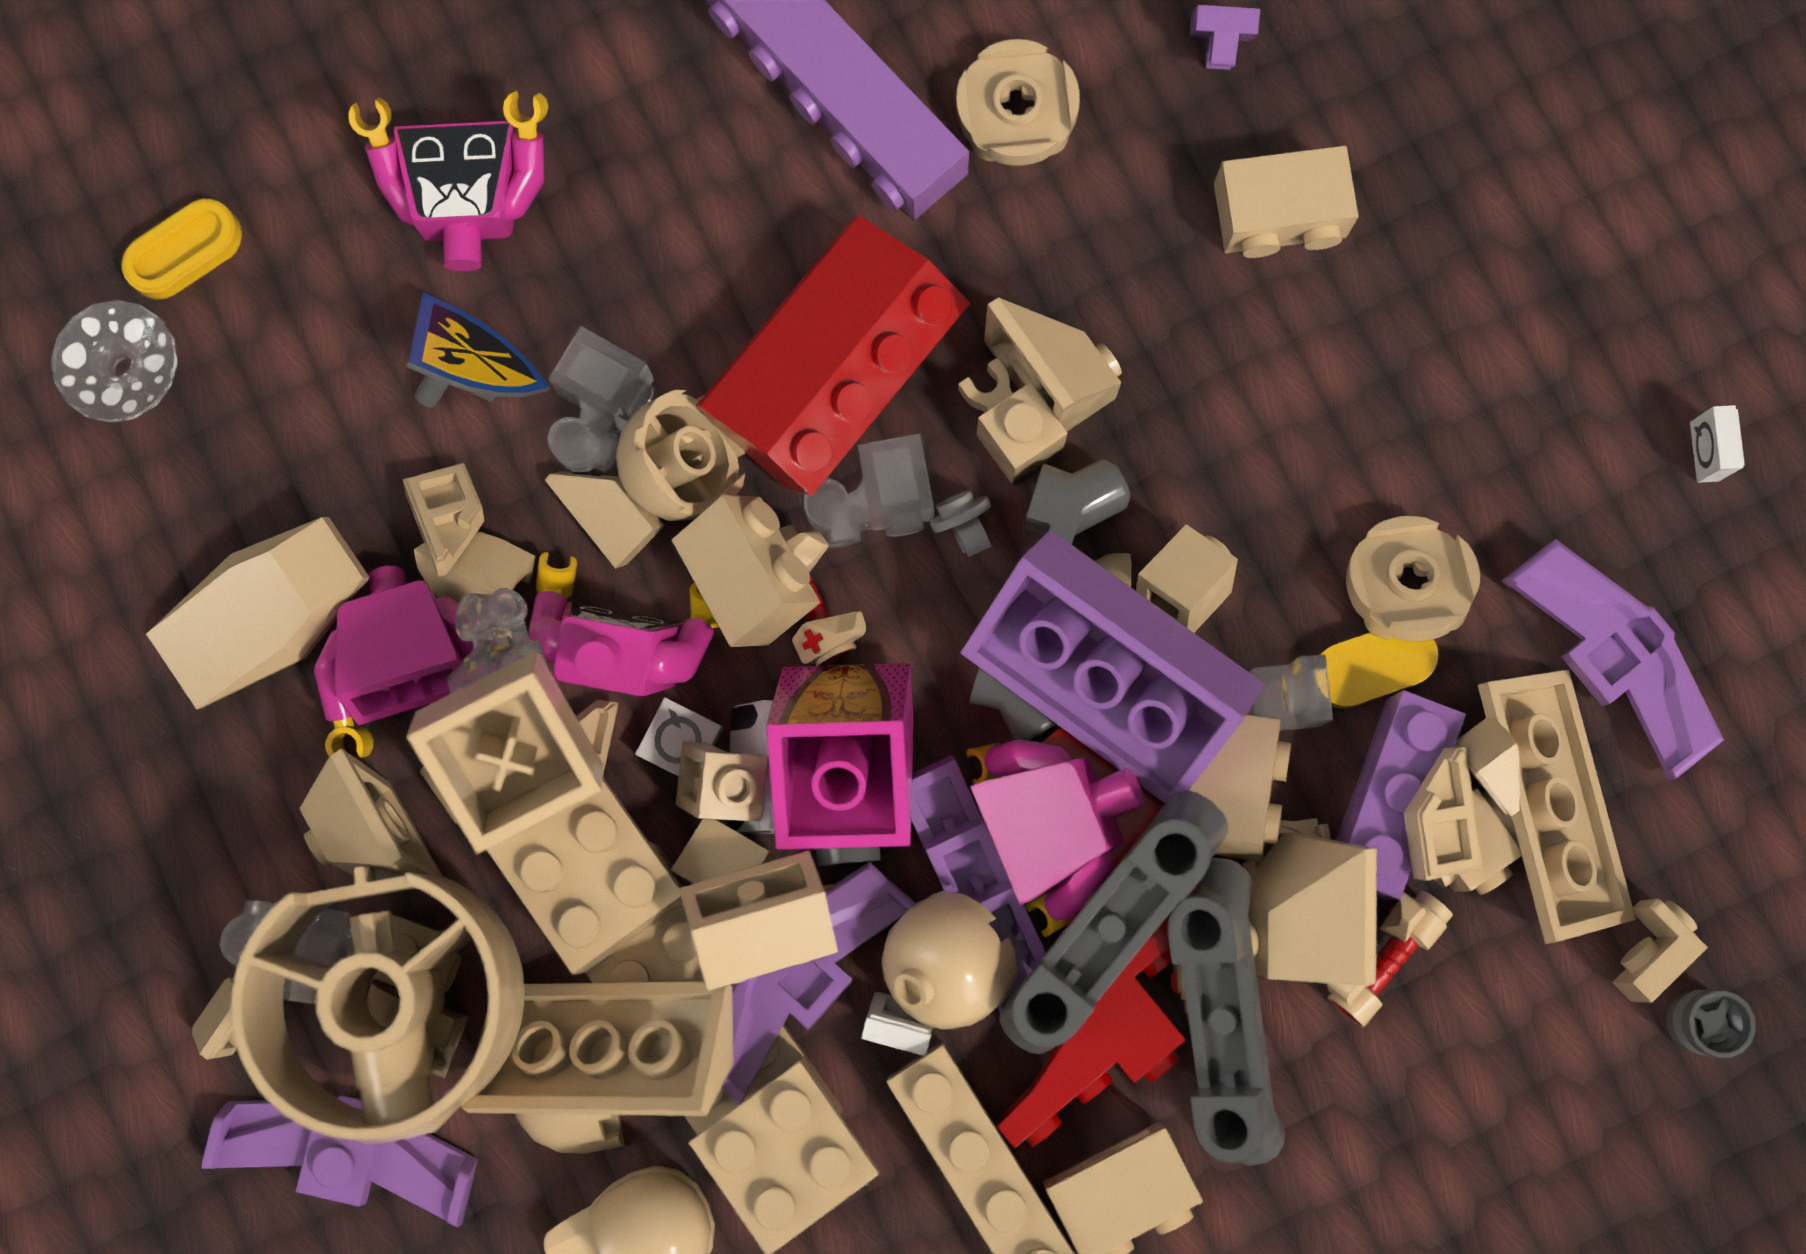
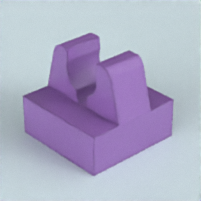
M1197 5L1191 13L1189 37L1207 38L1206 68L1231 70V67H1235L1238 41H1251L1258 35L1260 9Z

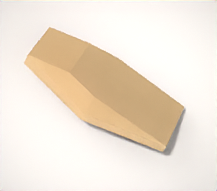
M321 517L230 554L146 635L194 707L202 709L305 659L337 620V610L343 603L352 601L370 577L329 517Z

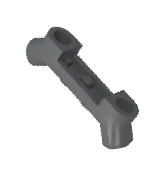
M1104 458L1074 473L1043 464L1026 516L1024 529L1041 535H1045L1049 530H1052L1072 545L1074 535L1127 509L1130 501L1129 487L1117 465ZM979 667L969 704L999 712L1013 740L1033 741L1059 726Z
M1188 790L1177 791L1167 800L1135 844L1024 981L1010 994L1002 1005L1000 1023L1003 1031L1014 1044L1029 1053L1042 1054L1052 1050L1057 1045L1065 1043L1081 1027L1094 1011L1096 1003L1177 903L1179 901L1182 903L1204 876L1210 864V859L1228 834V822L1213 801L1197 792Z
M1211 858L1210 864L1201 880L1183 902L1174 907L1169 917V942L1172 964L1182 965L1198 1089L1190 1097L1194 1128L1198 1141L1208 1154L1219 1161L1251 1166L1267 1163L1277 1156L1284 1145L1285 1130L1283 1122L1273 1105L1248 911L1252 878L1248 871L1235 861Z

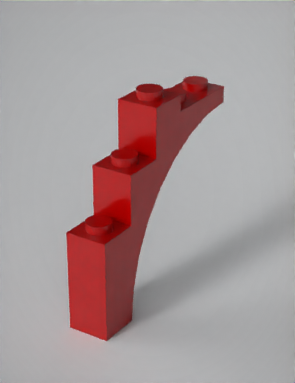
M1061 727L1042 742L1061 746L1070 755L1072 760L1087 757L1094 768L1098 780L1120 771ZM1142 786L1140 788L1144 797V804L1115 817L1124 843L1111 851L1113 855V869L1163 807L1161 802ZM1169 915L1097 1001L1094 1011L1076 1033L1065 1043L1055 1046L1031 1085L995 1120L999 1130L1014 1148L1025 1139L1033 1147L1050 1135L1062 1123V1120L1056 1113L1075 1097L1082 1104H1085L1100 1093L1113 1080L1107 1070L1115 1063L1128 1079L1134 1083L1143 1075L1151 1083L1166 1073L1180 1059V1056L1174 1049L1183 1043L1185 1038L1135 979V976L1142 970L1151 978L1172 962L1168 934Z

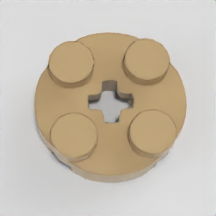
M1023 39L1001 41L988 46L979 53L978 60L970 65L967 72L964 71L961 76L956 96L958 123L963 135L971 143L974 153L985 161H997L1001 164L1015 166L1040 162L1050 155L1059 153L1067 144L1068 137L1077 120L1080 102L1079 87L1072 69L1064 60L1063 64H1061L1056 57L1048 54L1047 47L1035 41ZM1021 90L1023 99L1034 100L1035 106L1027 108L1023 115H1013L1011 110H1004L1001 103L1009 101L1010 91Z
M1400 516L1387 519L1369 530L1366 538L1355 548L1346 574L1349 599L1356 612L1364 618L1367 630L1374 636L1384 639L1394 637L1405 641H1427L1439 638L1450 631L1458 629L1463 624L1480 586L1479 565L1469 544L1458 534L1454 540L1447 533L1438 530V522L1419 516ZM1413 567L1416 576H1427L1429 582L1422 584L1421 589L1416 590L1402 585L1398 579L1402 576L1403 568Z

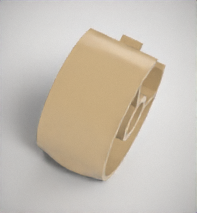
M356 867L354 868V885L306 894H288L269 911L253 932L241 955L232 989L231 1016L235 1043L241 1061L258 1090L275 1108L296 1123L315 1132L332 1137L354 1139L366 1144H377L437 1131L460 1106L476 1096L491 1082L507 1060L517 1039L524 1010L525 987L520 957L508 929L495 911L473 891L453 880L435 874L405 873V876L376 881L374 868ZM418 888L440 900L459 918L455 924L419 954L410 950H396L391 911L351 917L350 923L355 955L340 960L332 968L293 954L306 929L328 906H331V903ZM474 939L484 962L488 979L489 1009L486 1029L479 1050L465 1075L443 1099L433 1105L429 1075H432L426 1032L436 1024L444 1007L445 987L437 968ZM379 970L387 973L392 978L400 994V1010L394 1023L389 1028L379 1024L371 1016L366 1003L368 985L372 977ZM285 977L318 988L316 1012L322 1029L336 1044L351 1050L356 1089H360L363 1110L342 1102L328 1093L309 1075L299 1061L291 1045L284 1019L283 992Z

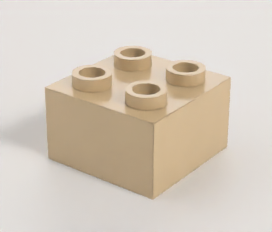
M538 650L416 711L407 734L408 740L477 854L601 791L603 763Z

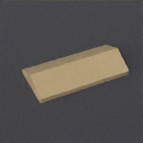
M1569 670L1479 684L1478 689L1486 719L1496 718L1518 744L1520 811L1514 814L1512 819L1545 944L1636 920Z
M705 982L524 984L525 997L522 1022L510 1055L491 1082L461 1107L467 1113L707 1116L733 1065L732 986L727 985L707 991ZM488 1009L484 1020L476 1054L479 1050L486 1029Z

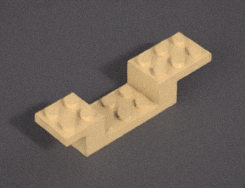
M603 776L600 792L486 849L572 974L586 973L592 983L705 982L679 888L687 885L679 876L671 871L673 865L660 846L649 842ZM785 1024L740 1105L721 1088L707 1116L684 1115L697 1134L689 1142L690 1146L765 1254L774 1253L878 1176L880 1172L841 1117L843 1107Z

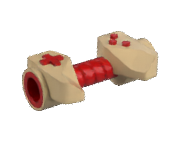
M793 525L779 529L793 555L798 557L806 566L808 572H810L827 550L828 542L818 531L797 534ZM810 575L809 583L820 603L803 616L806 623L794 635L792 642L803 664L815 663L816 666H826L856 650L853 641L865 634L866 624L861 611L831 617L825 604H823L820 594L817 593L818 590L814 582H812Z
M1421 890L1414 899L1404 892L1397 905L1393 906L1388 912L1390 914L1383 919L1382 922L1384 924L1380 929L1391 938L1376 955V984H1327L1330 994L1327 997L1329 1001L1362 1028L1367 1025L1383 1005L1377 995L1392 979V975L1397 973L1401 965L1407 961L1418 946L1429 950L1446 930V923L1453 916L1444 904L1424 890Z

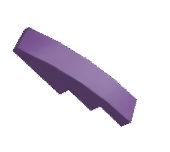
M951 755L912 773L911 821L943 890L965 894L985 906L996 918L989 925L997 933L1000 941L1002 942L1009 937L1015 950L1018 973L1013 988L1014 991L1045 955V951L1024 904H1019L986 823L976 807L956 760ZM1003 1001V1002L998 1006L999 1011H1001V1007H1002V1005L1004 1004L1005 1001Z

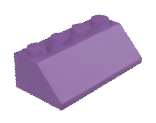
M1049 530L1021 558L960 652V654L1117 769L1129 768L1139 785L1164 803L1175 792L1190 790L1246 717L1266 685L1052 530Z

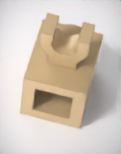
M997 357L988 363L987 371L997 383V387L993 391L988 393L978 391L969 377L959 383L958 391L969 405L985 412L978 417L977 437L1013 485L1063 451L1068 433L1031 382L1015 393H1012L1009 385L1008 371Z

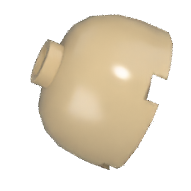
M673 390L640 407L623 427L616 452L618 475L628 496L642 510L668 521L695 520L722 495L737 496L743 486L745 476L743 474L738 477V457L744 455L745 452L696 407L703 396L695 399L689 395L682 394L686 390Z
M948 891L934 893L927 899L918 901L911 906L888 932L881 960L884 980L893 999L907 1015L925 1026L938 1029H957L973 1025L987 1017L997 1006L1005 1001L1014 988L1018 973L1015 950L1009 937L1001 942L997 933L989 925L996 918L985 906L965 894Z

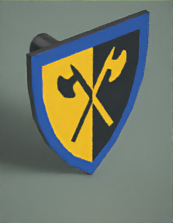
M425 292L422 293L406 367L425 375L414 394L420 404L430 408L436 407L449 385L465 390L490 402L495 397H526L549 390L550 386L532 363L507 339L479 319Z

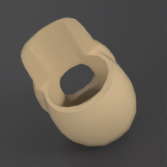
M654 1165L630 1172L613 1182L594 1200L591 1206L562 1221L547 1232L544 1239V1251L546 1254H710L713 1249L715 1223L709 1203L696 1182L678 1169Z

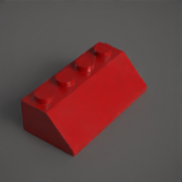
M855 215L697 403L696 407L783 488L812 496L968 307L970 302L929 259L862 216Z

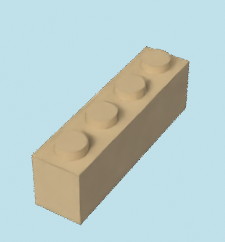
M943 1041L928 1050L926 1056L920 1055L888 1076V1086L993 1254H1076Z

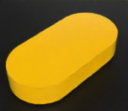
M200 199L191 202L135 239L127 247L122 258L124 277L132 287L146 297L165 299L174 296L235 254L242 238L240 223L235 215L218 201Z
M1367 633L1335 644L1320 653L1311 667V685L1317 697L1325 704L1340 709L1351 708L1415 686L1426 680L1436 668L1438 648L1434 639L1427 641H1405L1394 637L1388 639L1379 638L1372 633Z

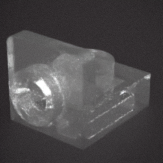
M1326 654L1300 656L1289 665L1257 667L1249 672L1266 684L1252 706L1253 716L1281 720L1280 731L1317 728L1333 720Z

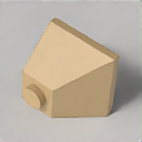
M999 297L987 305L984 342L994 356L998 357L1003 363L1009 377L1018 389H1021L1030 382L1034 385L1066 431H1069L1116 399L1121 385L1118 376L1122 372L1116 358L1103 343L1095 346L1084 331Z
M343 749L332 754L299 808L310 827V830L304 833L305 841L317 860L324 866L331 863L353 876L354 868L372 867L374 868L377 881L405 876V873L442 876L391 783Z
M1294 832L1281 835L1277 844H1274L1256 867V873L1250 875L1252 882L1248 915L1256 976L1275 980L1352 985L1376 984L1377 848Z

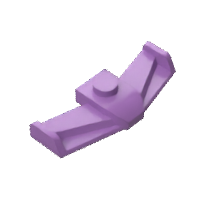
M1557 539L1539 550L1501 580L1509 588L1515 589L1582 639L1560 657L1601 706L1612 703L1624 692L1626 693L1663 768L1662 772L1667 781L1677 779L1724 741L1674 640L1675 632L1653 606L1644 605Z
M867 862L825 891L838 950L837 953L753 977L740 983L731 984L733 1004V1065L721 1088L739 1105L745 1099L788 1015L790 1014L809 1031L852 982V978L835 963L898 921L915 904L909 896L871 862Z
M345 1094L337 1097L342 1102L363 1110L361 1098ZM268 1100L227 1101L212 1122L202 1160V1169L302 1166L296 1188L297 1193L358 1207L367 1203L371 1183L373 1182L458 1228L463 1223L478 1159L429 1133L396 1141L366 1144L354 1139L332 1137L308 1129L285 1116Z

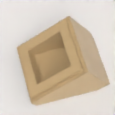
M1496 718L1484 719L1457 739L1455 747H1466L1469 771L1505 814L1509 813L1513 816L1520 811L1518 744Z
M234 978L224 980L192 1028V1036L197 1050L207 1060L233 1055L237 1049L231 1016Z

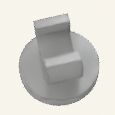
M967 490L953 495L936 505L940 515L930 522L935 533L952 529L962 553H966L968 557L991 547L988 536L977 517L991 507L987 496L974 498L971 491Z

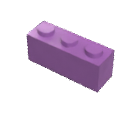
M1404 690L1386 699L1336 841L1377 848L1376 898L1383 901L1401 899L1412 868L1404 812L1442 750L1455 746L1466 715Z

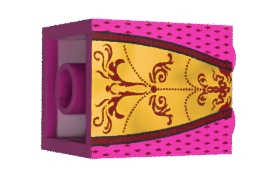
M910 663L782 668L766 724L776 849L910 846L914 723Z

